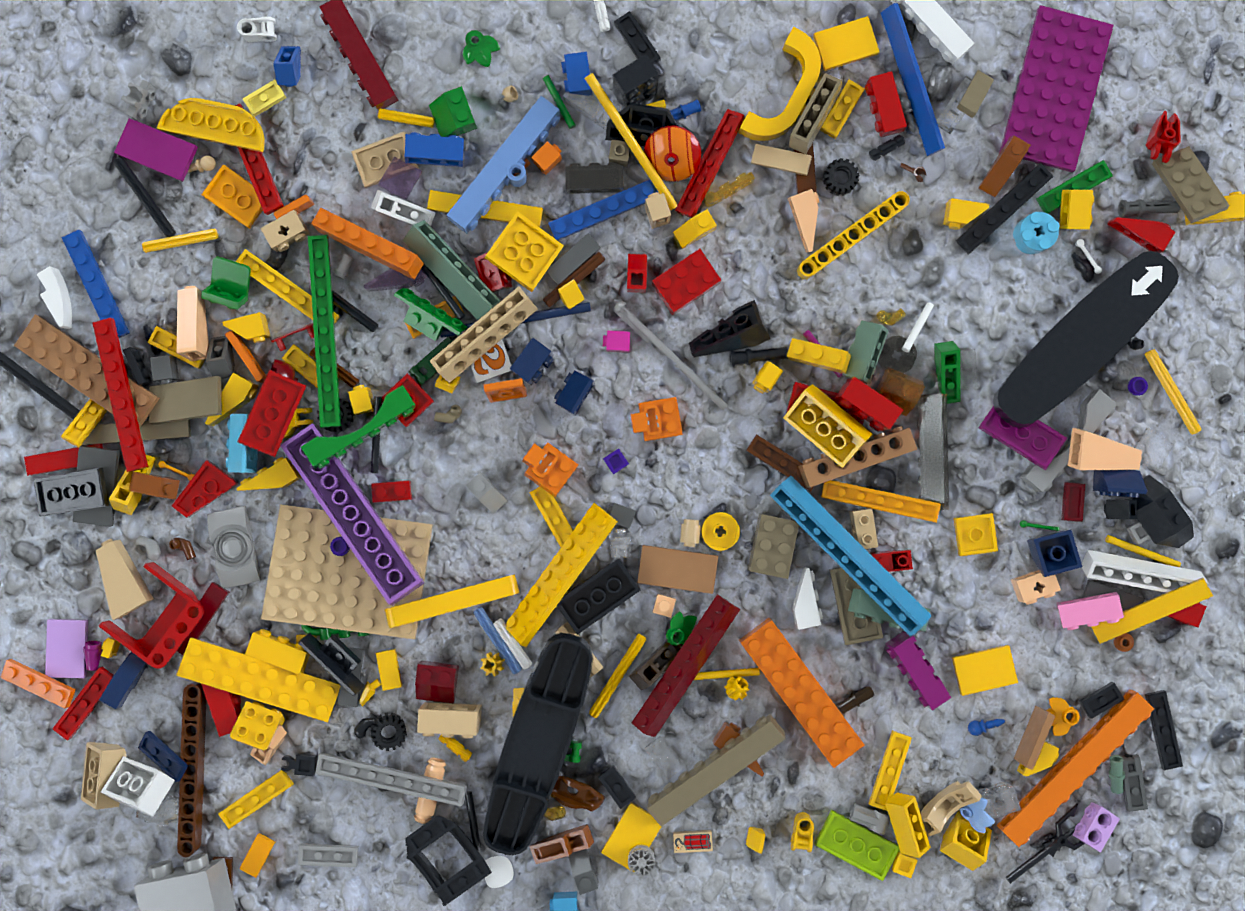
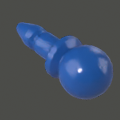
M983 719L980 722L974 720L969 723L968 731L973 736H979L983 732L987 733V729L1001 726L1005 723V720L994 719L986 721V723Z

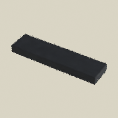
M1160 690L1145 694L1146 701L1154 708L1151 712L1150 720L1161 768L1165 771L1183 767L1166 691Z

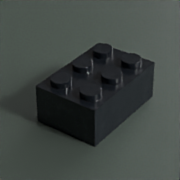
M647 54L613 74V94L622 108L629 103L639 104L644 100L649 101L656 96L659 73Z

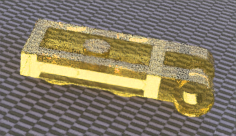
M744 172L735 178L736 181L731 184L726 182L721 185L719 191L706 193L704 205L712 207L749 186L755 180L752 172L748 174Z

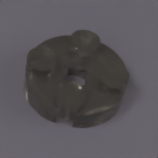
M892 336L886 339L878 360L879 365L889 374L898 375L909 371L917 358L915 345H912L909 352H904L902 347L907 340L906 338ZM894 350H896L898 353L901 352L902 356L899 357V361H897L896 358L892 357V355L894 354Z

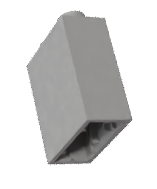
M207 853L196 854L184 859V866L173 868L171 860L153 864L147 868L149 876L134 885L139 911H237L225 858L209 861Z

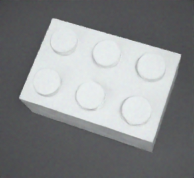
M123 756L101 793L119 803L153 817L175 780L157 769Z

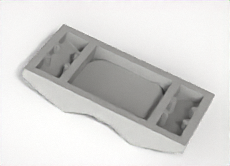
M246 506L207 514L208 533L215 554V568L222 588L225 589L261 581Z

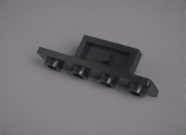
M308 633L298 642L352 696H355L365 686L352 673L362 660L336 635L333 634L324 645L311 633Z

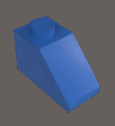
M281 46L273 63L277 85H284L285 87L297 85L301 72L300 46Z

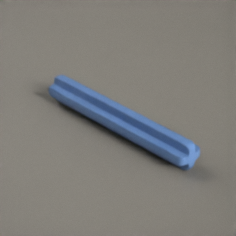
M483 607L474 610L473 614L502 658L505 659V663L513 674L522 670L521 665L494 627Z

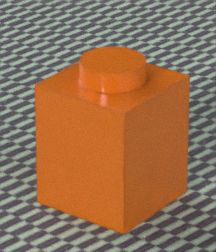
M547 141L531 157L532 162L547 175L562 160L560 154L562 151L557 145H551Z

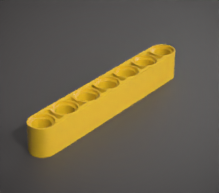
M903 191L893 194L802 261L797 268L798 276L801 279H809L900 213L909 204V195ZM895 198H900L903 202V205H897L895 202ZM880 209L886 210L888 216H881ZM864 221H870L872 228H867L864 225ZM849 232H855L857 239H851ZM839 243L842 250L836 251L833 244ZM818 255H825L827 261L820 262L818 260ZM802 266H809L811 268V273H804L802 270Z
M513 574L384 610L388 626L393 628L508 597L520 592L516 576Z

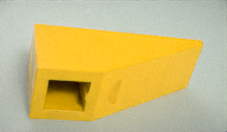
M280 457L273 462L274 465L270 468L264 467L256 472L257 476L252 479L248 477L241 481V486L236 489L237 491L286 488L302 477L289 458Z

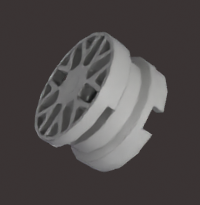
M637 845L630 850L628 866L631 872L636 876L643 877L653 871L655 856L651 848L646 845Z

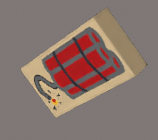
M712 831L673 832L674 853L713 851Z

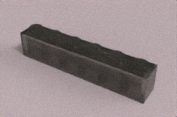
M947 394L919 395V399L916 402V407L919 411L917 428L920 430V437L917 439V446L920 449L918 467L921 471V476L918 477L921 495H919L918 499L940 503V510H949Z

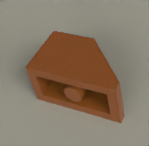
M133 472L129 491L176 499L180 480Z

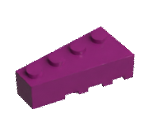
M903 631L885 643L888 647L886 651L892 659L895 658L899 663L897 668L903 676L906 674L909 678L907 683L914 692L917 690L920 697L918 700L923 707H928L933 711L951 699V696L940 678L933 674L935 671L927 659H923L925 654L915 643V637L913 635L910 637Z

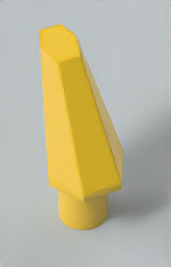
M379 679L374 680L372 683L366 682L359 699L362 707L375 694V689L381 686Z

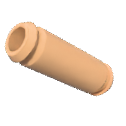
M430 758L427 761L429 764L426 766L424 776L443 780L444 766H446L445 761L440 758ZM418 797L415 809L416 815H414L415 821L422 824L430 821L435 813L437 801Z

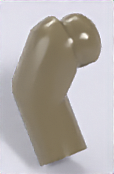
M452 405L447 413L436 412L434 421L453 423L461 416L462 410L460 406Z

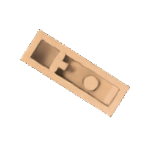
M812 189L787 198L806 253L813 251L818 214L817 204L819 203V198L816 192L813 193Z

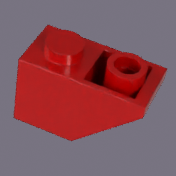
M628 254L627 292L646 293L647 254Z
M911 550L870 553L888 572L913 569Z

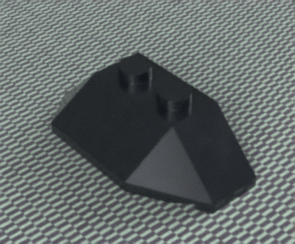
M629 103L618 112L638 144L644 147L649 136L657 129L665 126H679L669 109ZM609 119L605 140L625 142L612 120Z
M1147 475L1143 478L1147 494H1139V498H1132V500H1137V520L1151 537L1154 544L1180 548L1194 538L1193 522L1173 493L1151 475Z

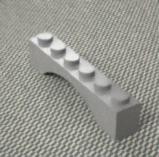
M1093 390L1080 405L1077 429L1090 433L1098 432L1103 426L1101 423L1115 412L1114 408L1117 406V403L1102 390ZM1071 439L1056 454L1046 470L1031 463L1019 478L1036 492L1048 491L1052 487V481L1055 477H1059L1065 471L1064 467L1068 463Z

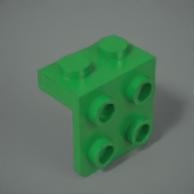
M216 256L212 261L211 284L201 292V298L208 300L210 303H218L229 309L238 310L248 301L250 267Z

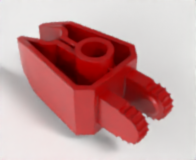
M1164 111L1153 124L1145 146L1148 150H1151V159L1156 160L1159 154L1162 153V162L1167 163L1171 158L1172 151L1181 143L1178 116L1174 113L1167 120V111Z

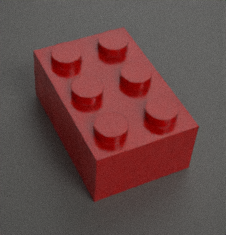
M698 249L652 280V286L671 314L674 315L719 285L722 280L702 250Z
M856 377L847 379L834 398L838 401L837 405L845 410L847 408L854 412L853 416L861 421L865 419L870 423L869 426L878 432L879 430H890L903 411L902 408Z

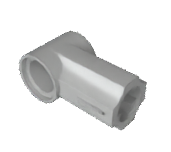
M854 803L850 810L849 819L867 826L876 833L884 835L890 817L888 813L882 810H872Z

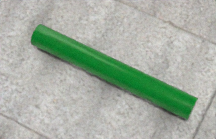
M546 75L543 77L545 85L569 129L576 126L550 76Z

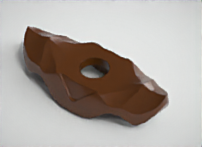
M558 776L551 793V797L558 803L573 809L583 808L594 811L605 800V796L594 788L565 776ZM568 787L578 789V792L570 793Z

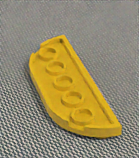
M186 98L178 101V104L173 108H168L160 118L157 126L158 130L264 152V134L257 119L243 108L200 98Z

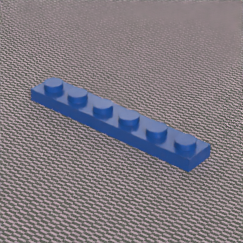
M647 180L553 220L548 225L554 238L559 241L645 204V199L648 198V195L658 191L651 180Z
M78 229L61 237L99 319L113 318L119 338L130 334L83 232Z

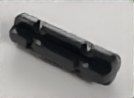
M897 135L893 137V140L890 139L879 145L878 149L874 148L869 151L871 160L876 161L881 158V155L885 156L897 149V146L899 148L904 145V137Z

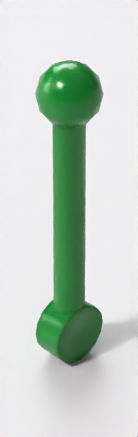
M1025 520L1019 523L1022 528L1027 526L1060 531V527L1027 523Z

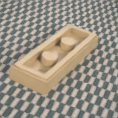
M755 144L751 164L807 176L812 156Z

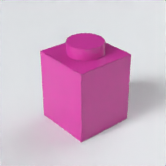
M607 330V335H603V347H606V352L629 353L630 332Z

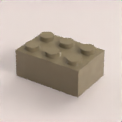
M759 514L748 570L788 579L799 524L793 520Z

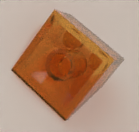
M887 367L876 392L902 408L901 414L907 417L918 403L925 385L921 380Z

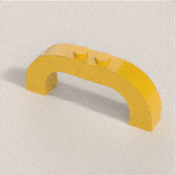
M794 26L782 50L798 59L802 67V77L787 106L780 115L774 118H762L750 111L748 112L740 127L739 134L749 139L769 141L787 133L796 122L798 116L802 115L807 106L805 105L807 99H811L816 90L814 86L821 69L818 48L806 33Z

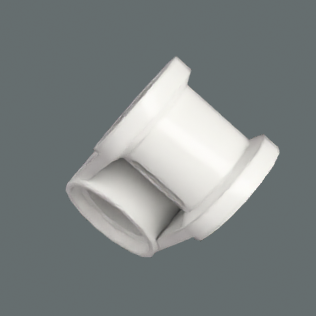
M272 17L244 18L237 24L239 33L247 42H272L277 40V35L274 33L276 20ZM247 28H252L249 33H245Z

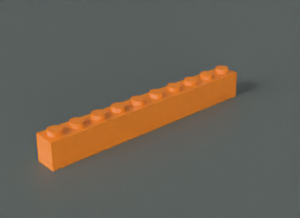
M1129 689L1123 695L1125 700L1113 706L996 825L1018 847L1026 844L1030 836L1043 826V822L1048 817H1052L1056 813L1057 808L1062 803L1067 802L1075 790L1082 787L1083 781L1088 776L1093 775L1097 771V767L1102 762L1107 761L1116 748L1123 745L1126 737L1133 734L1142 721L1147 720L1151 716L1154 708L1138 692Z

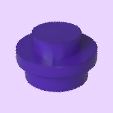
M1134 377L1128 382V390L1134 396L1143 395L1148 389V383L1142 377Z
M336 537L331 542V551L337 556H344L350 550L343 537Z

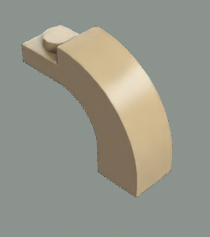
M957 781L947 786L922 809L920 814L927 837L940 833L947 820L957 810L981 799L982 795L969 781L962 784Z

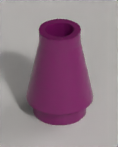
M87 641L83 647L86 669L95 671L99 668L103 651L102 642Z

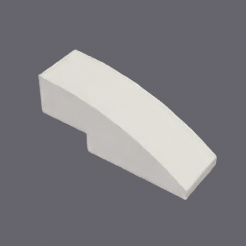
M49 266L37 274L46 289L40 296L59 327L69 330L72 328V308L69 292L59 269Z

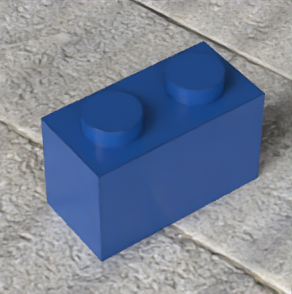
M587 51L564 54L565 61L561 62L563 74L567 73V80H564L565 92H569L570 98L593 95L592 89L584 79L590 74Z

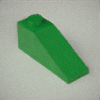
M954 341L935 343L934 361L940 402L942 405L961 402L960 348Z

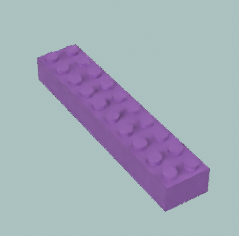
M312 423L280 446L387 603L393 606L425 582L341 460L334 457L329 460L330 463L324 468L319 469L317 467L314 469L301 449L302 445L317 436L324 437L319 428Z

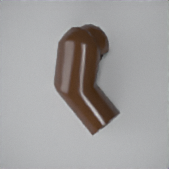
M177 537L169 542V547L173 550L183 551L187 560L196 557L190 541Z

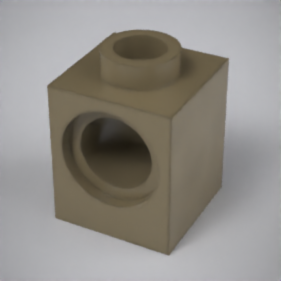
M611 140L609 165L628 167L629 146L624 141Z

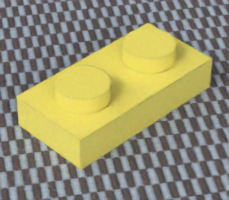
M276 79L244 97L243 101L251 114L256 117L287 97L280 85H277Z

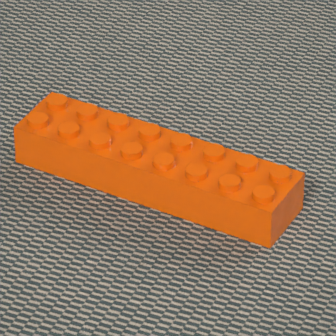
M767 618L739 639V642L833 768L865 746L770 618Z

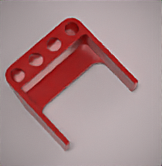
M155 562L145 563L143 567L176 591V594L146 635L141 639H135L110 620L101 622L99 627L151 667L160 669L168 664L202 619L204 608L191 589Z

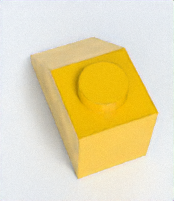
M951 198L946 202L943 225L949 226L950 229L959 230L987 210L990 204Z
M708 209L677 228L673 234L683 249L715 231L717 225Z
M260 312L222 322L223 326L254 343L264 342L265 338L271 337L266 316Z
M1045 741L1034 769L1031 770L1019 764L1017 771L1027 777L1052 767L1053 763L1058 759L1059 748Z

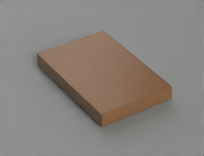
M1035 706L1013 759L1028 769H1034L1055 715Z

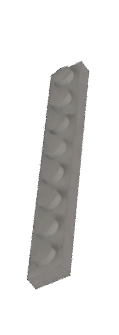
M325 753L319 754L315 772L316 774L460 807L464 805L467 785Z

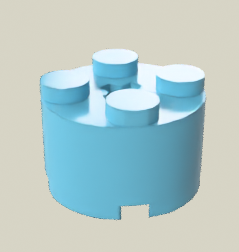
M1034 212L1019 221L1013 231L1015 245L1026 254L1040 253L1054 245L1059 235L1060 226L1051 215L1044 212Z

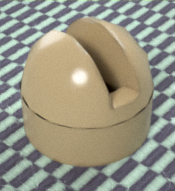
M513 85L503 89L504 101L513 102L518 99V92Z

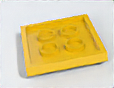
M517 211L484 258L532 292L564 245Z

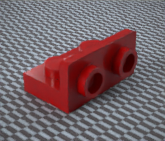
M487 253L474 258L479 278L493 293L504 288L513 287L512 278L484 258Z

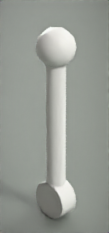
M1077 240L1076 246L1082 249L1095 268L1094 272L1100 274L1102 268L1095 263L1085 248L1084 240Z

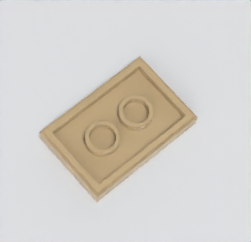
M405 131L351 151L365 188L419 168L417 164L405 163Z

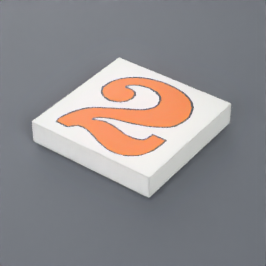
M500 340L471 365L477 383L511 372L510 367L512 365L503 340Z

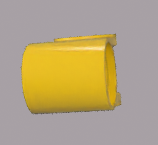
M800 812L794 818L793 833L791 835L792 851L801 849L807 850L809 853L812 852L814 824L808 813ZM802 821H808L806 826H800Z

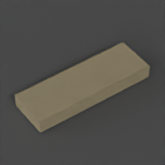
M977 70L957 109L973 118L994 79Z

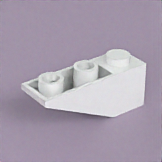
M808 567L803 568L792 606L795 627L798 630L821 625L820 620L823 619L821 608H817L816 601H819L817 589L814 590L812 582H815L814 573Z

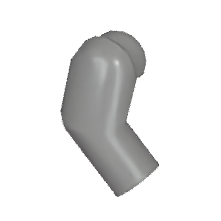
M140 535L137 538L136 544L146 547L150 560H157L160 555L158 542Z

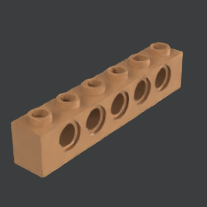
M900 426L891 429V434L885 435V432L874 435V440H867L858 451L860 453L859 461L852 457L843 468H839L825 453L820 454L821 458L814 460L813 457L803 460V465L798 466L805 487L810 488L917 450L910 428L903 429ZM890 439L895 441L894 448L889 446ZM873 445L877 446L878 452L876 455H874L871 451V447ZM820 463L825 467L823 474L819 473L817 469Z

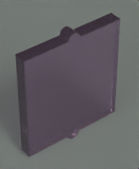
M394 156L378 186L389 191L391 195L395 194L407 200L422 171Z

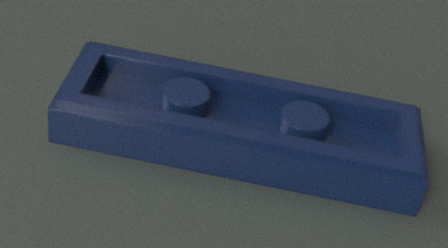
M145 732L138 748L166 775L174 779V782H179L188 765L153 732Z

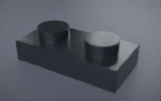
M132 347L124 349L123 352L138 385L148 386L152 384V375L143 363L144 357L141 351Z
M1110 682L1079 700L1087 716L1092 719L1125 699L1116 684Z
M614 765L598 776V779L620 809L636 799V795Z

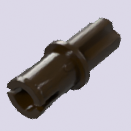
M867 686L855 694L851 693L850 697L837 703V706L841 713L845 714L856 706L860 707V704L874 697L875 694L872 688Z

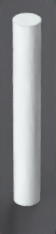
M926 303L902 347L904 352L910 351L934 307L932 303Z

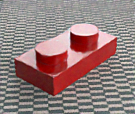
M411 481L371 484L373 503L412 500Z

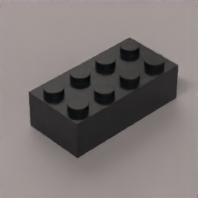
M618 557L566 593L557 604V607L578 635L641 591V588Z

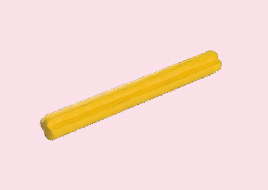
M1155 349L1147 351L1144 354L1190 434L1200 432L1202 428Z
M637 634L591 707L589 714L592 717L598 718L646 642V637L642 634Z

